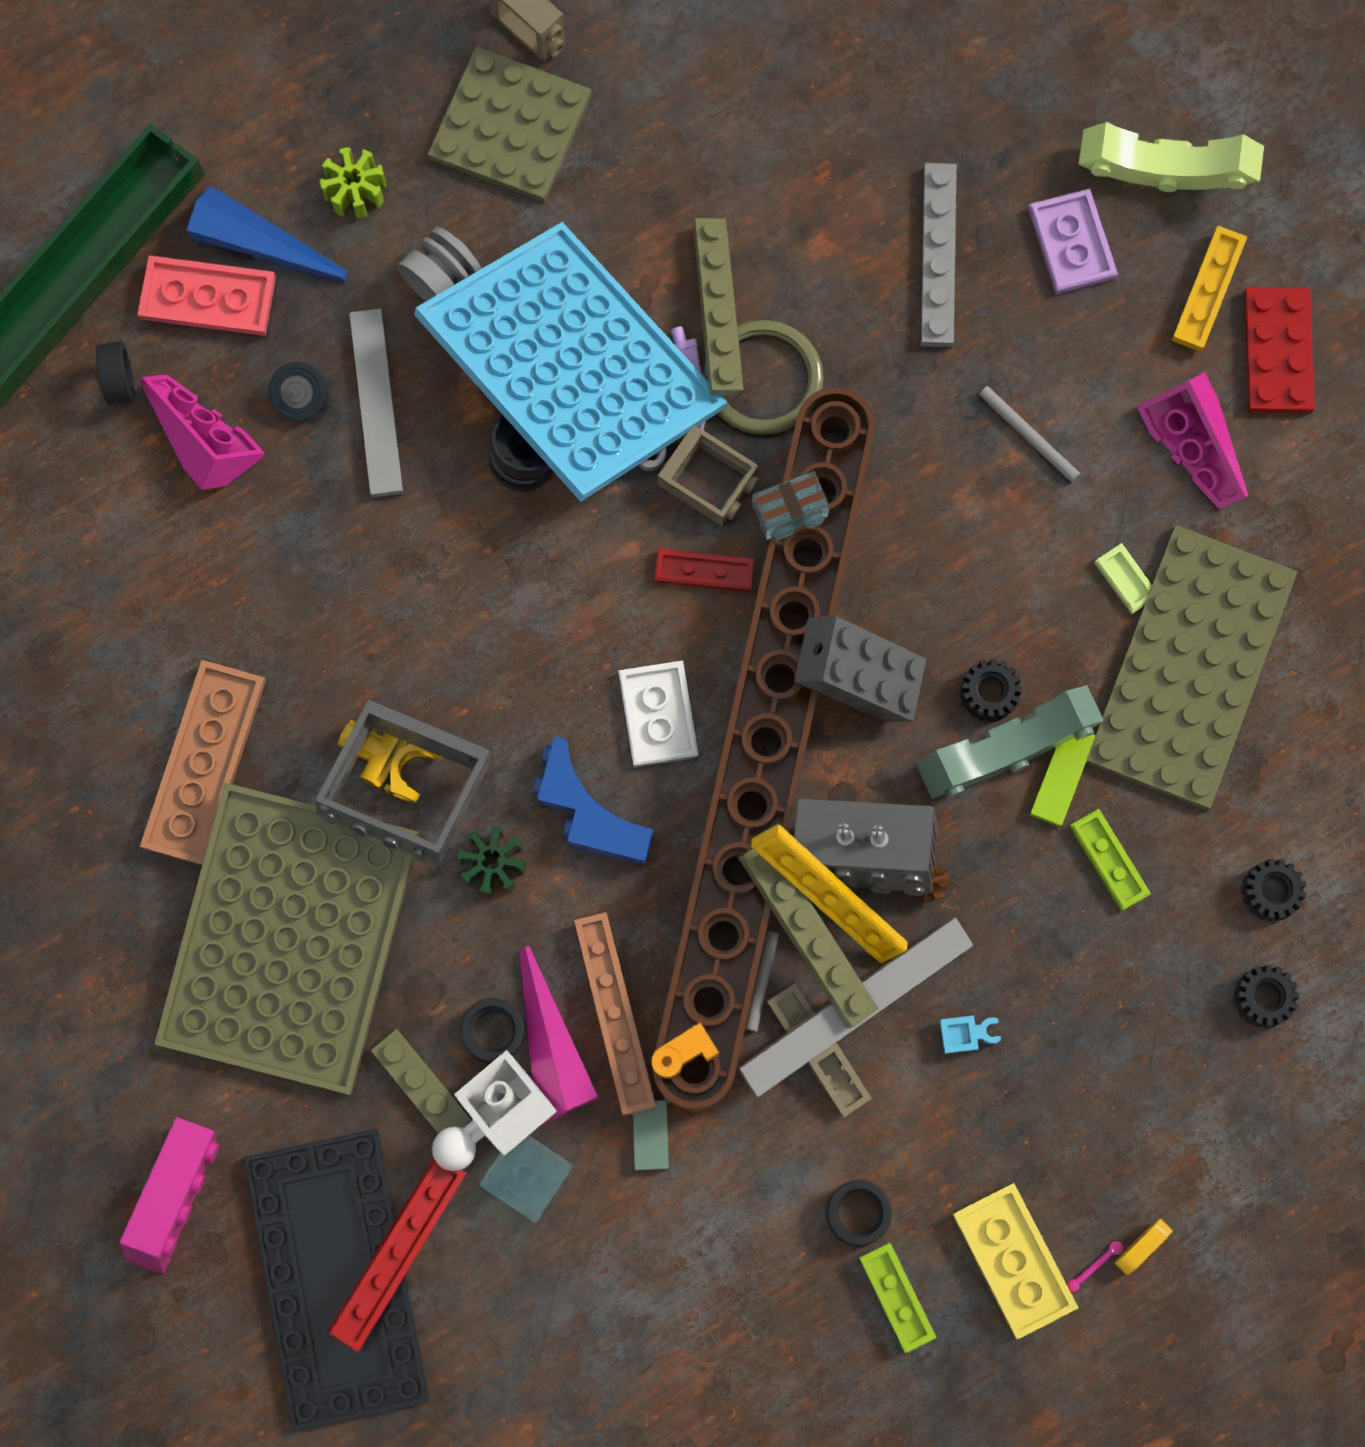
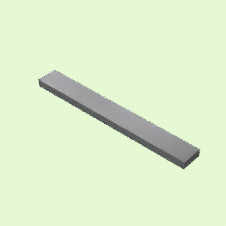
M950 918L910 946L907 951L899 954L861 981L879 1009L855 1027L847 1028L830 1002L737 1067L754 1096L759 1097L971 948L973 944L957 918Z

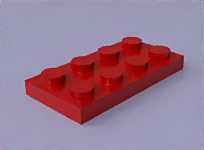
M1247 287L1244 291L1248 412L1312 413L1315 410L1310 288Z

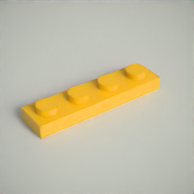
M1217 226L1172 338L1173 342L1202 352L1247 236Z

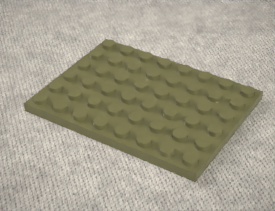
M224 782L154 1045L352 1095L414 859L412 853L402 849L398 851L391 850L385 847L381 840L371 836L367 838L358 836L350 830V827L341 823L336 825L330 824L321 819L319 814H317L316 805ZM391 825L414 836H420L418 831Z

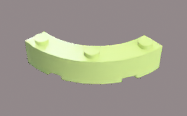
M1108 122L1083 130L1079 165L1091 170V173L1095 176H1108L1134 184L1154 186L1163 192H1174L1176 189H1243L1248 184L1260 182L1264 146L1243 134L1225 139L1208 140V146L1191 147L1192 144L1188 141L1157 139L1154 140V143L1138 140L1139 134L1121 129Z

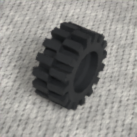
M984 659L979 661L977 665L971 666L966 673L960 687V698L964 700V708H969L971 711L970 715L973 717L977 715L981 721L991 719V722H994L998 718L1004 719L1015 709L1022 692V687H1020L1021 679L1019 676L1016 677V670L1013 667L1009 669L1006 666L1007 662L997 663L996 659H990L989 662H986ZM985 679L997 680L1003 687L1002 698L995 702L985 701L978 692L979 684Z
M1274 858L1268 859L1265 862L1262 861L1253 867L1244 878L1243 883L1245 884L1241 888V894H1245L1243 902L1245 905L1248 904L1250 906L1249 912L1251 914L1257 913V918L1261 920L1266 918L1268 922L1281 921L1294 914L1303 905L1302 900L1306 898L1307 893L1304 892V888L1307 887L1306 881H1302L1300 878L1303 876L1301 871L1296 872L1293 869L1295 865L1292 863L1285 864L1283 859L1274 861ZM1277 878L1285 885L1286 895L1281 902H1270L1263 896L1262 884L1266 879Z
M1272 965L1258 966L1244 974L1237 982L1238 987L1234 990V995H1236L1234 1004L1239 1006L1240 1011L1238 1013L1240 1016L1244 1015L1247 1018L1245 1020L1247 1023H1254L1259 1028H1271L1290 1019L1293 1016V1011L1297 1010L1299 1004H1296V1001L1300 999V993H1296L1295 988L1298 985L1296 981L1292 982L1290 980L1292 975L1289 972L1283 973V968L1278 966L1275 968L1271 967ZM1260 984L1272 985L1277 990L1279 1001L1273 1009H1263L1256 1003L1254 992Z

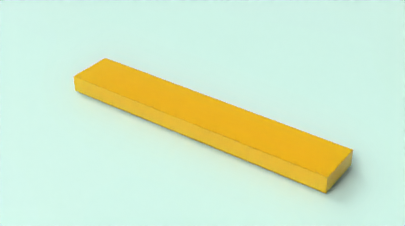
M779 824L752 838L751 847L880 964L907 951L908 942Z

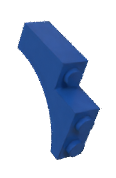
M554 736L552 745L547 744L544 750L542 763L547 764L544 776H538L534 786L533 795L538 796V805L574 814V818H567L563 836L568 837V847L645 866L654 835L653 829L627 822L599 805L587 793L574 772L569 756L567 739Z

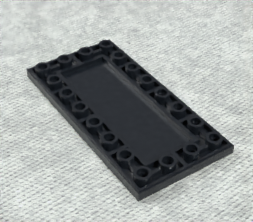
M376 1128L243 1157L292 1432L430 1402L406 1274L359 1352H354L326 1333L395 1221L379 1130Z

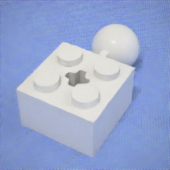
M506 1050L454 1094L473 1118V1121L464 1128L449 1127L442 1130L434 1139L432 1145L433 1157L437 1164L446 1170H462L473 1161L476 1153L475 1143L485 1135L505 1156L557 1110L525 1070Z

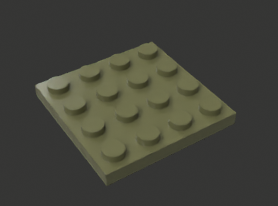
M476 46L430 148L428 158L431 161L545 203L590 101L592 89Z

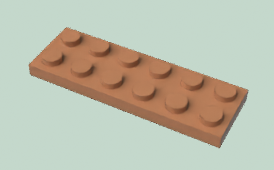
M201 660L140 848L200 866L203 865L224 782L233 784L266 682L264 677Z

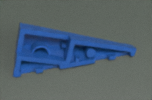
M209 186L195 203L187 228L191 240L249 254L256 261L345 283L348 274L345 269L216 188Z

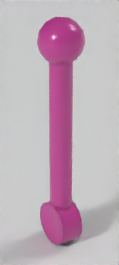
M1118 1241L1112 1242L1109 1245V1250L1076 1279L1067 1281L1066 1285L1071 1293L1077 1292L1080 1287L1079 1285L1113 1255H1119L1123 1252V1245Z

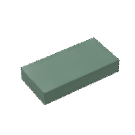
M665 1100L655 1101L656 1109L633 1114L635 1171L669 1169L667 1102Z

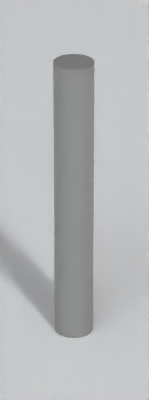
M766 931L745 1026V1030L758 1031L779 934L776 932Z

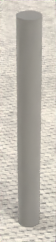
M986 386L980 392L979 396L1071 483L1080 475L1077 469L991 388Z

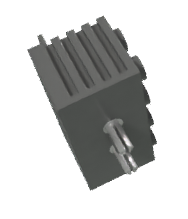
M798 798L794 838L851 891H856L857 887L870 888L872 892L883 894L889 893L891 890H904V893L914 896L923 895L924 892H933L934 854H936L937 848L935 841H937L938 825L934 806Z

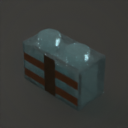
M815 471L752 495V506L766 539L774 536L777 540L783 539L793 534V529L806 525L807 528L817 526L825 521L824 518L828 516L829 504Z

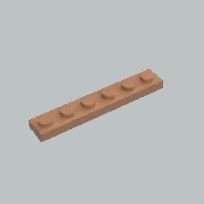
M607 912L574 920L622 1115L624 1117L656 1109Z

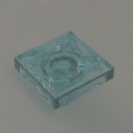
M528 1135L505 1156L502 1153L499 1154L479 1186L537 1224L574 1165Z

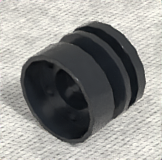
M504 415L498 419L492 432L489 453V466L493 476L503 486L514 491L528 492L540 488L550 480L554 471ZM521 453L527 454L525 459L520 458Z

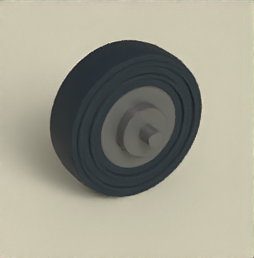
M291 362L280 367L273 374L269 382L268 394L272 406L280 415L296 421L306 420L316 415L324 406L327 398V385L322 374L314 366L304 362Z

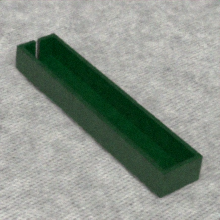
M151 123L0 293V410L205 176L199 159L176 143L174 146L172 139Z

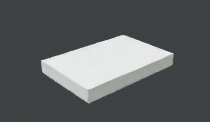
M683 660L618 670L633 767L699 758Z

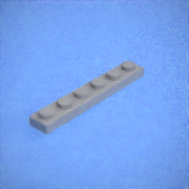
M925 163L921 346L953 347L956 164Z

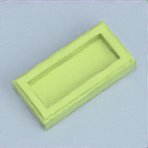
M1121 543L1095 560L1094 564L1129 612L1134 614L1144 607L1152 584Z

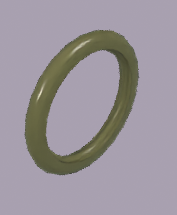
M757 320L737 325L739 341L751 336L769 335L783 339L795 347L803 357L807 367V388L802 400L793 410L775 419L760 420L749 418L737 412L728 402L724 410L717 413V415L730 426L745 433L769 435L794 428L802 404L808 397L823 388V366L817 350L802 333L781 322ZM705 360L703 376L708 381L707 365Z

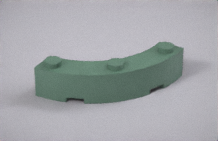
M1085 685L1067 690L1035 708L1036 713L1022 720L1016 718L985 732L982 738L969 742L966 739L937 749L916 762L931 798L945 795L947 799L954 798L964 793L965 787L1009 769L1012 774L1030 766L1029 760L1073 738L1079 741L1094 734L1093 727L1103 722L1104 719L1088 686Z

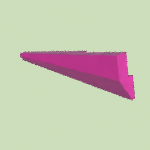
M527 946L519 951L532 1080L557 1110L539 1126L541 1127L597 1100L598 1096L530 947Z

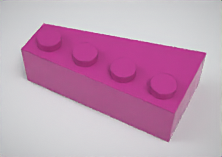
M176 1117L121 1238L120 1246L126 1261L160 1274H165L181 1230L190 1216L194 1197L200 1193L206 1177L204 1172L207 1164H212L217 1155L219 1144L216 1143L215 1131Z

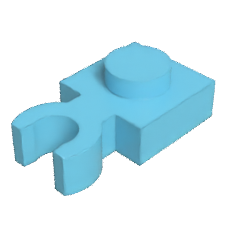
M974 1015L940 1019L939 1021L944 1054L976 1051L979 1049L977 1040H982L987 1044H996L1001 1041V1036L991 1037L986 1032L988 1025L999 1023L998 1018H987L980 1025H975Z

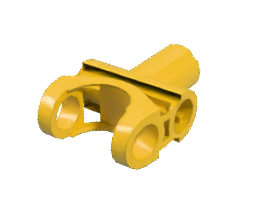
M350 720L345 726L338 741L339 747L343 748L356 724L355 721ZM371 731L358 756L368 762L359 778L370 786L395 798L416 803L420 794L406 786L407 783L401 779L403 765L414 757L426 759L429 757L436 761H440L442 757L409 743L406 745L407 742L384 733L381 736ZM391 772V786L386 784L385 788L382 789L381 787Z

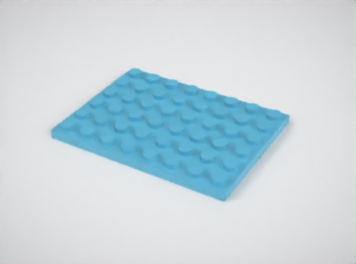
M563 222L415 309V317L580 502L687 434L695 425L699 426L724 410L727 401L722 396L709 395V385L706 378Z

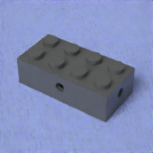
M838 616L808 618L794 682L881 721L914 722L926 658Z

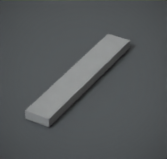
M382 310L350 312L370 495L374 498L404 494Z

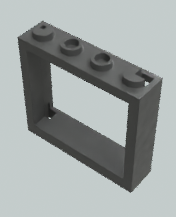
M368 699L315 800L317 814H319L321 819L330 824L336 825L341 823L350 827V830L358 836L364 838L371 836L381 840V843L391 850L398 851L402 849L412 853V856L422 863L429 864L431 861L440 865L490 765V750ZM373 728L472 769L436 844L335 802Z

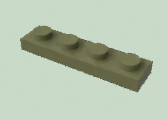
M398 1029L371 1050L438 1134L446 1128H464L472 1122L470 1117Z

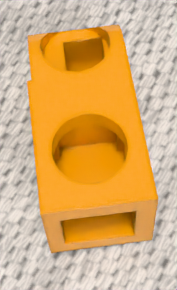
M701 1023L660 1047L652 1057V1066L660 1077L670 1079L680 1073L682 1066L703 1054L708 1062L718 1056L719 1052Z

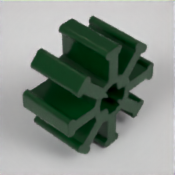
M497 826L491 827L492 837L490 845L485 846L479 832L474 830L468 835L471 844H475L479 853L464 852L463 849H459L457 856L460 865L465 863L476 865L468 872L461 873L466 885L472 887V883L484 875L483 886L480 887L482 896L490 898L493 897L492 887L494 878L500 879L504 885L505 892L509 894L516 889L514 881L510 880L505 874V870L520 872L521 875H524L526 871V863L523 858L520 860L508 859L517 851L522 852L520 841L516 836H513L512 841L499 848L504 833L502 828ZM490 855L494 859L496 856H499L497 859L498 866L494 869L491 868V865L485 868L487 865L486 858Z

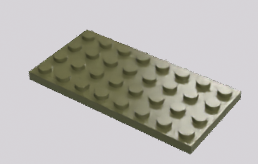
M1175 524L1102 717L1104 721L1098 725L1095 733L1096 736L1086 764L1209 811L1298 571Z

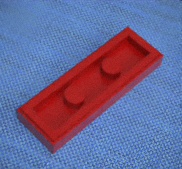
M658 548L654 582L751 592L755 558Z

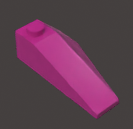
M1205 372L1137 405L1150 435L1157 442L1161 441L1173 454L1171 458L1178 465L1181 463L1193 476V482L1218 509L1248 496L1219 400Z
M169 375L142 377L140 383L183 469L202 490L229 485L263 458V450L244 430L238 426L233 430L221 421V413L215 409L209 411L197 403V396Z

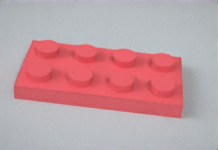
M149 256L138 317L140 320L266 336L276 275L275 272Z

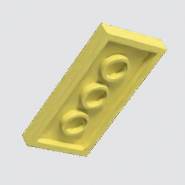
M1014 1183L952 1214L1016 1340L1078 1309Z

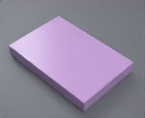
M1090 189L1029 205V213L1056 294L1117 278L1118 273Z

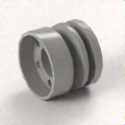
M439 226L434 227L429 232L430 238L425 237L420 241L426 255L413 249L397 265L402 277L424 301L430 300L482 269L471 251L459 239Z

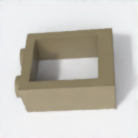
M489 0L491 15L543 63L551 56L556 57L563 50L566 43L563 13L549 0Z
M695 425L688 431L658 474V486L720 526H723L727 519L732 521L740 511L742 504L739 501L744 494L750 495L759 483L760 478L757 477L759 465ZM699 448L744 475L721 510L676 482Z

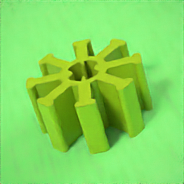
M349 147L340 149L343 168L332 163L330 158H327L323 164L327 180L320 179L325 200L329 201L331 198L335 213L342 217L345 215L344 211L351 201L354 202L353 207L357 219L367 217L364 202L361 201L364 198L374 203L377 208H380L384 202L380 186L385 188L387 185L382 166L378 165L376 168L372 153L365 149L362 150L363 155L356 165L354 164Z

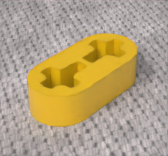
M1161 1218L1157 1219L1114 1263L1128 1276L1172 1233V1229Z

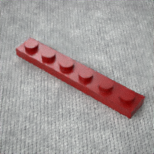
M433 1157L327 1330V1334L354 1352H359L466 1175L465 1171L446 1170L439 1166Z

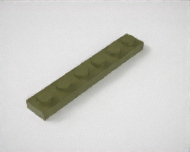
M695 218L693 233L709 395L741 396L744 388L726 219Z
M753 848L738 857L847 1028L855 1027L879 1008L809 899Z

